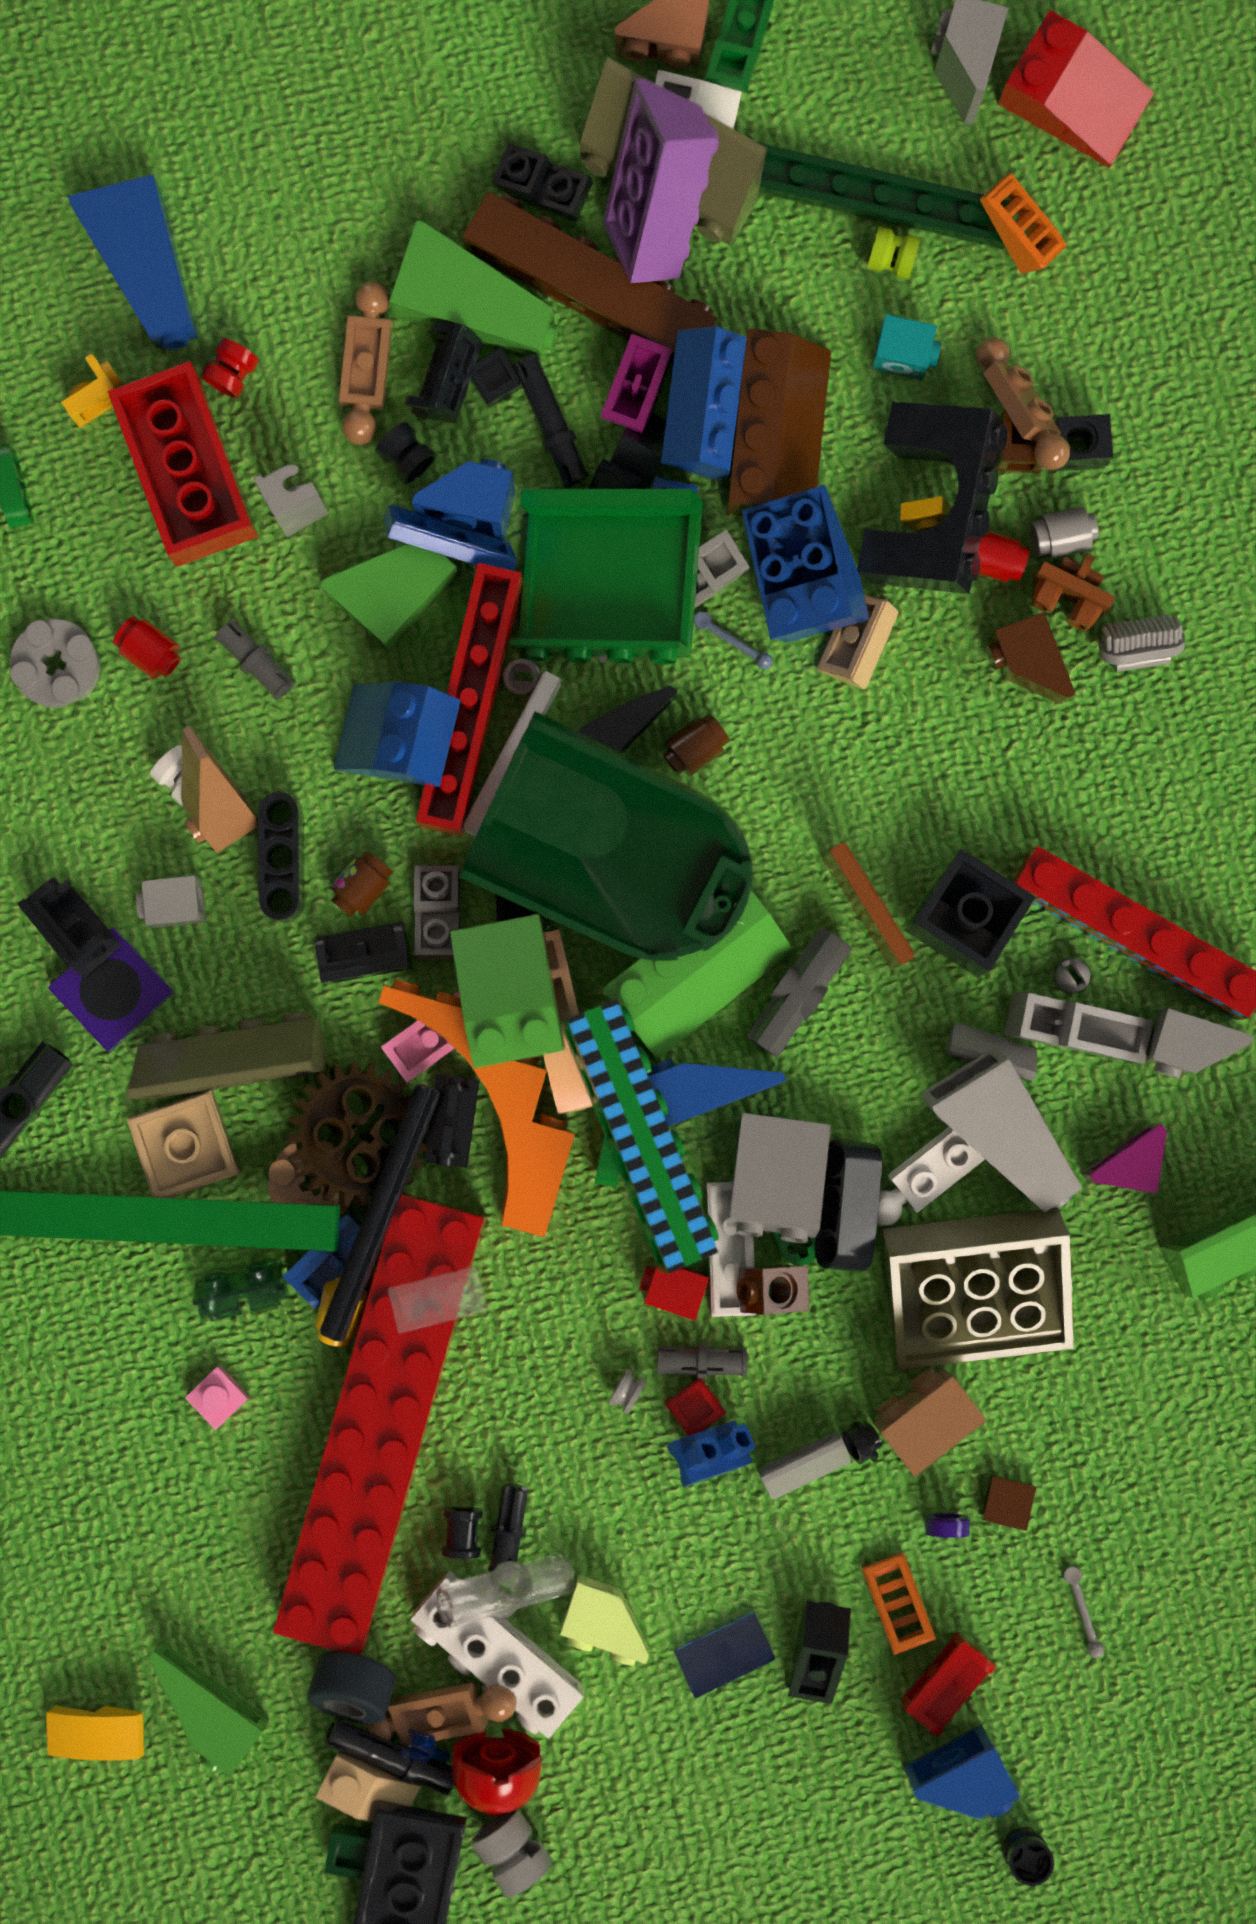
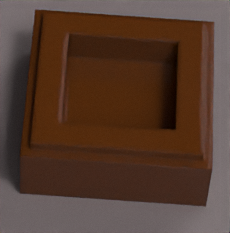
M991 1474L981 1519L1027 1531L1036 1486Z

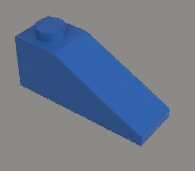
M672 1058L652 1065L651 1073H649L650 1076H648L653 1091L658 1089L665 1099L668 1114L664 1118L668 1126L786 1081L784 1074L780 1072L689 1063L674 1066Z

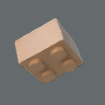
M930 1367L919 1374L911 1382L914 1389L901 1399L894 1395L883 1402L876 1409V1413L879 1416L872 1421L914 1477L987 1421L955 1378L942 1367L937 1371Z

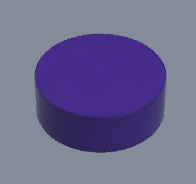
M958 1513L928 1514L925 1517V1534L941 1538L967 1537L970 1535V1518Z

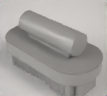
M1170 614L1161 615L1160 617L1155 616V618L1150 617L1149 619L1145 618L1144 620L1140 619L1139 621H1128V623L1127 621L1118 622L1117 624L1107 623L1106 627L1102 628V639L1099 641L1100 658L1106 663L1113 664L1115 672L1170 664L1171 657L1181 654L1185 649V635L1182 632V624L1177 616L1171 617Z

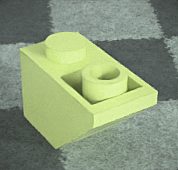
M578 1574L561 1625L560 1635L568 1637L566 1642L569 1645L584 1651H592L593 1646L609 1651V1657L619 1663L634 1666L635 1662L638 1661L646 1664L649 1657V1646L621 1589Z

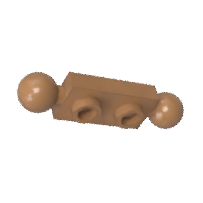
M375 281L362 284L356 292L355 301L362 313V317L348 316L339 403L340 406L352 407V411L342 421V432L349 442L356 445L366 444L374 438L377 426L374 417L370 414V409L384 410L393 324L391 320L379 319L380 315L384 314L389 307L390 295L384 285Z
M997 337L984 339L976 349V362L985 371L983 373L1022 438L1036 442L1034 456L1037 463L1047 470H1057L1063 467L1070 457V446L1066 439L1060 436L1061 431L1052 418L1054 416L1052 408L1036 393L1032 386L1034 380L1030 373L1019 365L1011 366L1008 364L1010 349L1006 342Z
M474 1682L394 1698L388 1706L389 1711L387 1710L383 1721L376 1724H361V1729L389 1740L397 1733L401 1745L408 1747L483 1732L488 1724L487 1718L498 1722L510 1718L516 1709L517 1699L514 1692L499 1684L489 1686L482 1696L479 1697Z

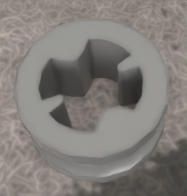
M626 1369L608 1401V1404L611 1406L615 1404L621 1405L623 1408L622 1412L627 1415L646 1383V1379L643 1377L639 1379L633 1378L632 1371Z

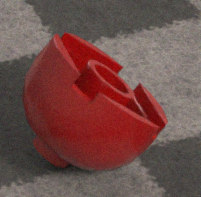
M501 1728L504 1738L485 1737L486 1729H484L483 1732L464 1735L454 1744L452 1759L453 1782L464 1802L487 1815L501 1816L524 1806L532 1798L539 1785L542 1755H540L538 1741L526 1733Z

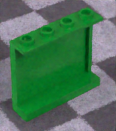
M522 489L520 507L529 514L519 637L518 639H509V646L521 653L523 659L534 662L549 661V655L565 656V660L577 663L591 662V656H607L608 661L623 664L633 663L634 657H650V661L657 664H675L677 658H691L703 501L692 489Z

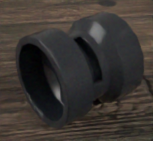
M402 422L392 428L375 448L376 454L384 462H391L395 467L397 477L404 484H409L419 478L436 458V453L427 444H421L416 439L415 430L407 422Z
M1021 1827L1014 1829L1007 1835L1003 1842L1002 1852L1004 1860L1014 1878L1027 1886H1037L1047 1881L1053 1873L1054 1858L1041 1834L1032 1828Z

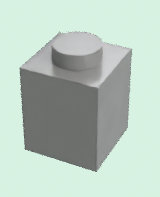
M196 876L141 881L142 892L136 894V907L139 918L145 919L146 926L162 928L206 923L202 879Z

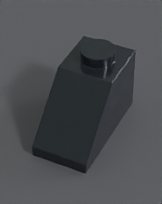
M806 1601L797 1635L788 1689L789 1697L832 1704L848 1657L851 1608L836 1606L830 1602Z

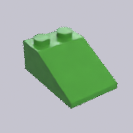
M536 914L450 931L464 1025L473 1068L564 1051L566 1046L540 915Z

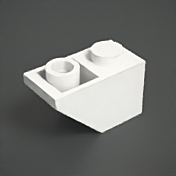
M661 70L657 71L656 85L702 106L706 114L734 129L742 92Z

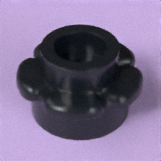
M854 1421L851 1428L842 1433L848 1452L858 1464H862L869 1459L873 1462L877 1461L878 1452L876 1450L882 1447L878 1433L872 1425L866 1424L864 1426L859 1421Z

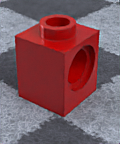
M647 1265L639 1291L646 1293L644 1304L695 1321L709 1276L686 1267L670 1274L661 1273L657 1265H655V1268Z

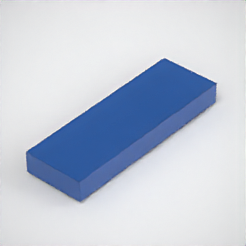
M392 504L388 505L383 520L388 538L475 565L482 563L514 571L517 564L509 541Z

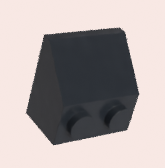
M960 849L929 890L904 930L979 978L992 969L1036 897Z

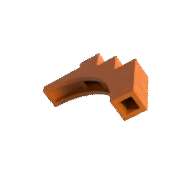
M399 979L394 980L393 986L383 984L379 998L380 1004L414 1017L443 1036L473 1068L460 997L438 991L436 999L419 994L421 986ZM535 1056L473 1068L486 1087L499 1117L506 1150V1188L500 1215L501 1225L545 1237L575 1133L571 1129L565 1128L567 1121L547 1114H541L540 1121L533 1119L547 1072L545 1067L538 1065L540 1057Z

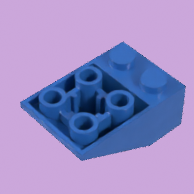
M825 485L742 510L771 640L792 642L869 620L860 575Z

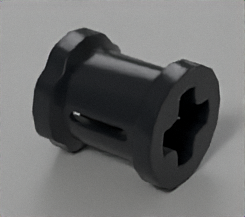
M455 1506L444 1508L443 1516L447 1518L446 1545L442 1546L441 1555L459 1559L480 1557L481 1548L477 1546L478 1520L483 1517V1510L476 1507Z

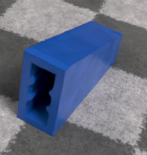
M154 175L68 196L71 207L156 348L163 347L165 350H176L187 346L189 340L199 338L164 199Z

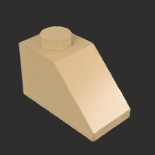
M338 1751L319 1788L316 1798L356 1819L373 1822L378 1800L411 1806L422 1784L415 1782L411 1784L400 1781V1776L388 1770Z

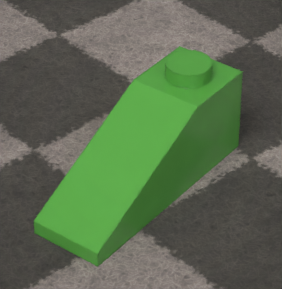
M161 1641L150 1654L148 1660L193 1749L200 1754L199 1759L207 1768L216 1773L223 1771L231 1776L261 1735L269 1720Z

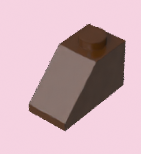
M1045 612L997 629L988 638L990 644L986 646V651L991 666L994 670L1000 669L1005 680L1058 704L1068 702L1076 695Z

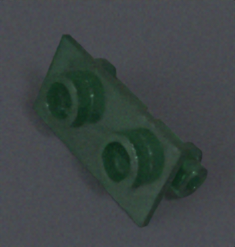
M260 1261L250 1264L244 1270L232 1273H210L195 1282L193 1305H198L201 1319L209 1318L211 1322L242 1314V1306L239 1300L241 1298H247L251 1312L281 1305V1300L289 1299L287 1284L285 1281L281 1282L283 1263L282 1261L274 1263Z

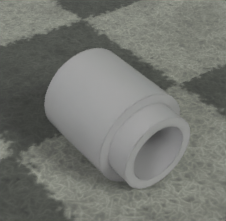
M1080 506L1041 515L1039 521L1030 523V535L1035 554L1038 557L1047 555L1051 559L1091 549L1093 540L1098 538V525L1094 514H1087L1085 508Z

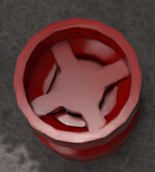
M222 337L215 348L217 356L212 363L205 365L200 377L221 393L238 399L245 388L243 381L246 375L255 371L260 360L242 345Z

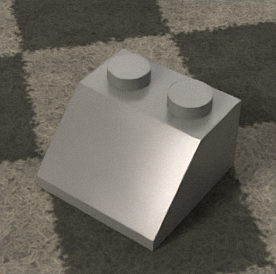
M955 0L952 10L944 8L931 54L939 56L934 71L963 123L973 126L985 93L1008 12V7L983 0Z

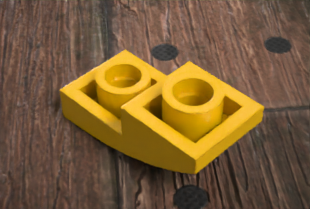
M55 1706L46 1712L48 1756L107 1761L140 1759L144 1756L143 1712L111 1706H103L96 1712Z

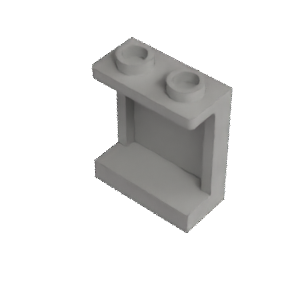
M742 1113L738 1126V1145L727 1226L736 1227L737 1234L750 1237L763 1236V1231L781 1233L780 1239L794 1243H806L808 1237L815 1238L820 1229L831 1125Z

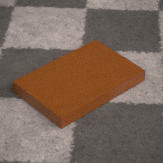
M841 842L830 849L822 860L890 969L893 970L913 959L915 953L847 844Z

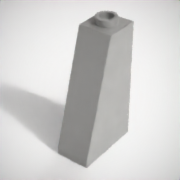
M996 1047L919 1094L923 1102L941 1120L1044 1212L1051 1208H1059L1070 1201L1073 1194L1082 1189L1012 1063Z

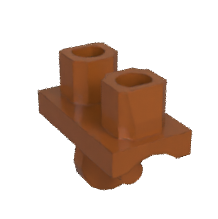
M1086 553L1081 563L1065 556L1060 565L1061 569L1044 561L1032 580L1036 585L1033 589L1030 605L1051 614L1061 596L1075 603L1066 622L1083 632H1087L1099 616L1102 617L1110 609L1115 596L1097 588L1100 586L1104 575L1090 569L1095 556Z

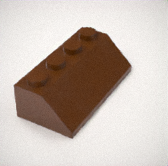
M747 328L726 514L743 516L742 510L817 487L831 361L830 350L792 333Z

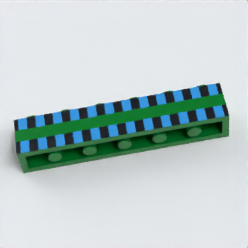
M617 999L562 1020V1031L659 1272L670 1274L718 1253L715 1241L719 1240L718 1231L712 1218L709 1215H703L698 1199L702 1198L700 1186L692 1173H686L681 1157L685 1156L683 1144L675 1131L670 1133L664 1118L668 1114L667 1104L658 1089L653 1091L647 1076L648 1073H651V1065L643 1048L637 1049L630 1033L635 1029L634 1023L626 1006L620 1007Z

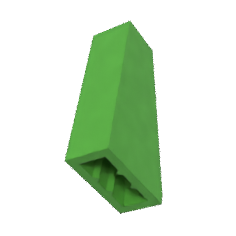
M416 220L389 301L393 316L430 327L431 322L434 321L463 324L484 345L496 349L502 346L504 351L522 357L538 354L541 362L545 349L553 350L559 332V325L554 324L553 308L425 222Z

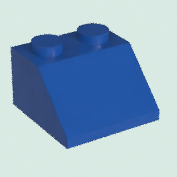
M481 459L480 463L468 461L414 494L412 504L416 513L505 540L516 494L512 471L506 470L505 464L491 459Z
M982 1725L903 1766L918 1800L977 1819L987 1815L990 1818L998 1817L1013 1807V1801L1021 1798Z

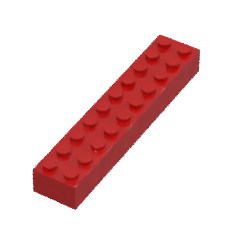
M402 1192L385 1235L273 1630L274 1634L334 1651L362 1655L370 1633L486 1215Z

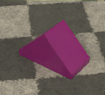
M631 334L601 413V418L642 433L657 405L673 349Z
M1151 1123L1081 1175L1087 1182L1157 1193L1167 1130L1162 1123Z

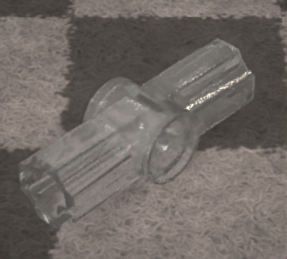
M561 1553L523 1564L514 1561L504 1562L498 1565L493 1572L440 1585L436 1591L437 1610L442 1622H445L449 1628L490 1616L499 1619L508 1618L519 1608L570 1595L575 1589L574 1570L569 1558H564ZM499 1585L510 1589L513 1595L505 1593Z

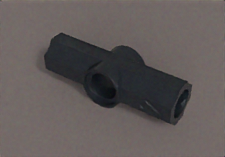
M42 1041L7 1087L0 1089V1160L27 1125L33 1123L39 1117L42 1106L75 1065L69 1057L46 1041ZM17 1093L21 1094L26 1101V1110L19 1118L14 1117L9 1110V1101Z

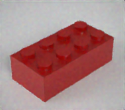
M191 361L107 391L167 556L177 567L259 537L201 378Z

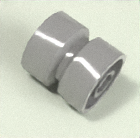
M519 1808L504 1815L496 1816L470 1840V1845L484 1865H493L494 1869L491 1876L507 1898L516 1896L532 1886L553 1865V1859L539 1839L530 1838L532 1827Z

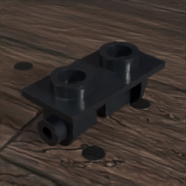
M436 1074L434 1089L440 1092V1097L428 1127L430 1132L427 1134L426 1145L429 1149L425 1151L424 1162L468 1168L480 1080Z

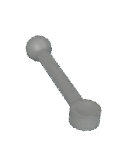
M1067 1566L1063 1570V1578L1067 1583L1071 1584L1089 1642L1087 1653L1092 1658H1099L1104 1654V1646L1100 1641H1097L1080 1587L1081 1571L1076 1566Z

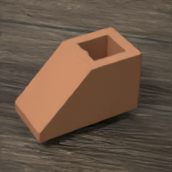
M653 0L616 26L615 53L622 54L624 58L637 62L647 59L664 61L668 66L678 69H685L689 66L699 67L708 20L709 0Z

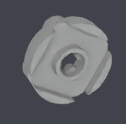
M61 619L37 620L30 623L14 643L10 655V675L14 684L19 687L27 698L41 706L60 709L68 707V704L75 703L79 699L83 700L93 691L99 680L101 661L92 639L79 626ZM55 653H62L61 660L66 663L65 669H57L54 675L47 674L49 669L45 665L47 657H53Z

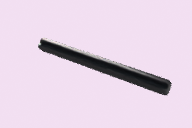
M417 1084L414 1088L321 1325L320 1334L328 1339L343 1342L346 1338L439 1100L440 1092L430 1086Z

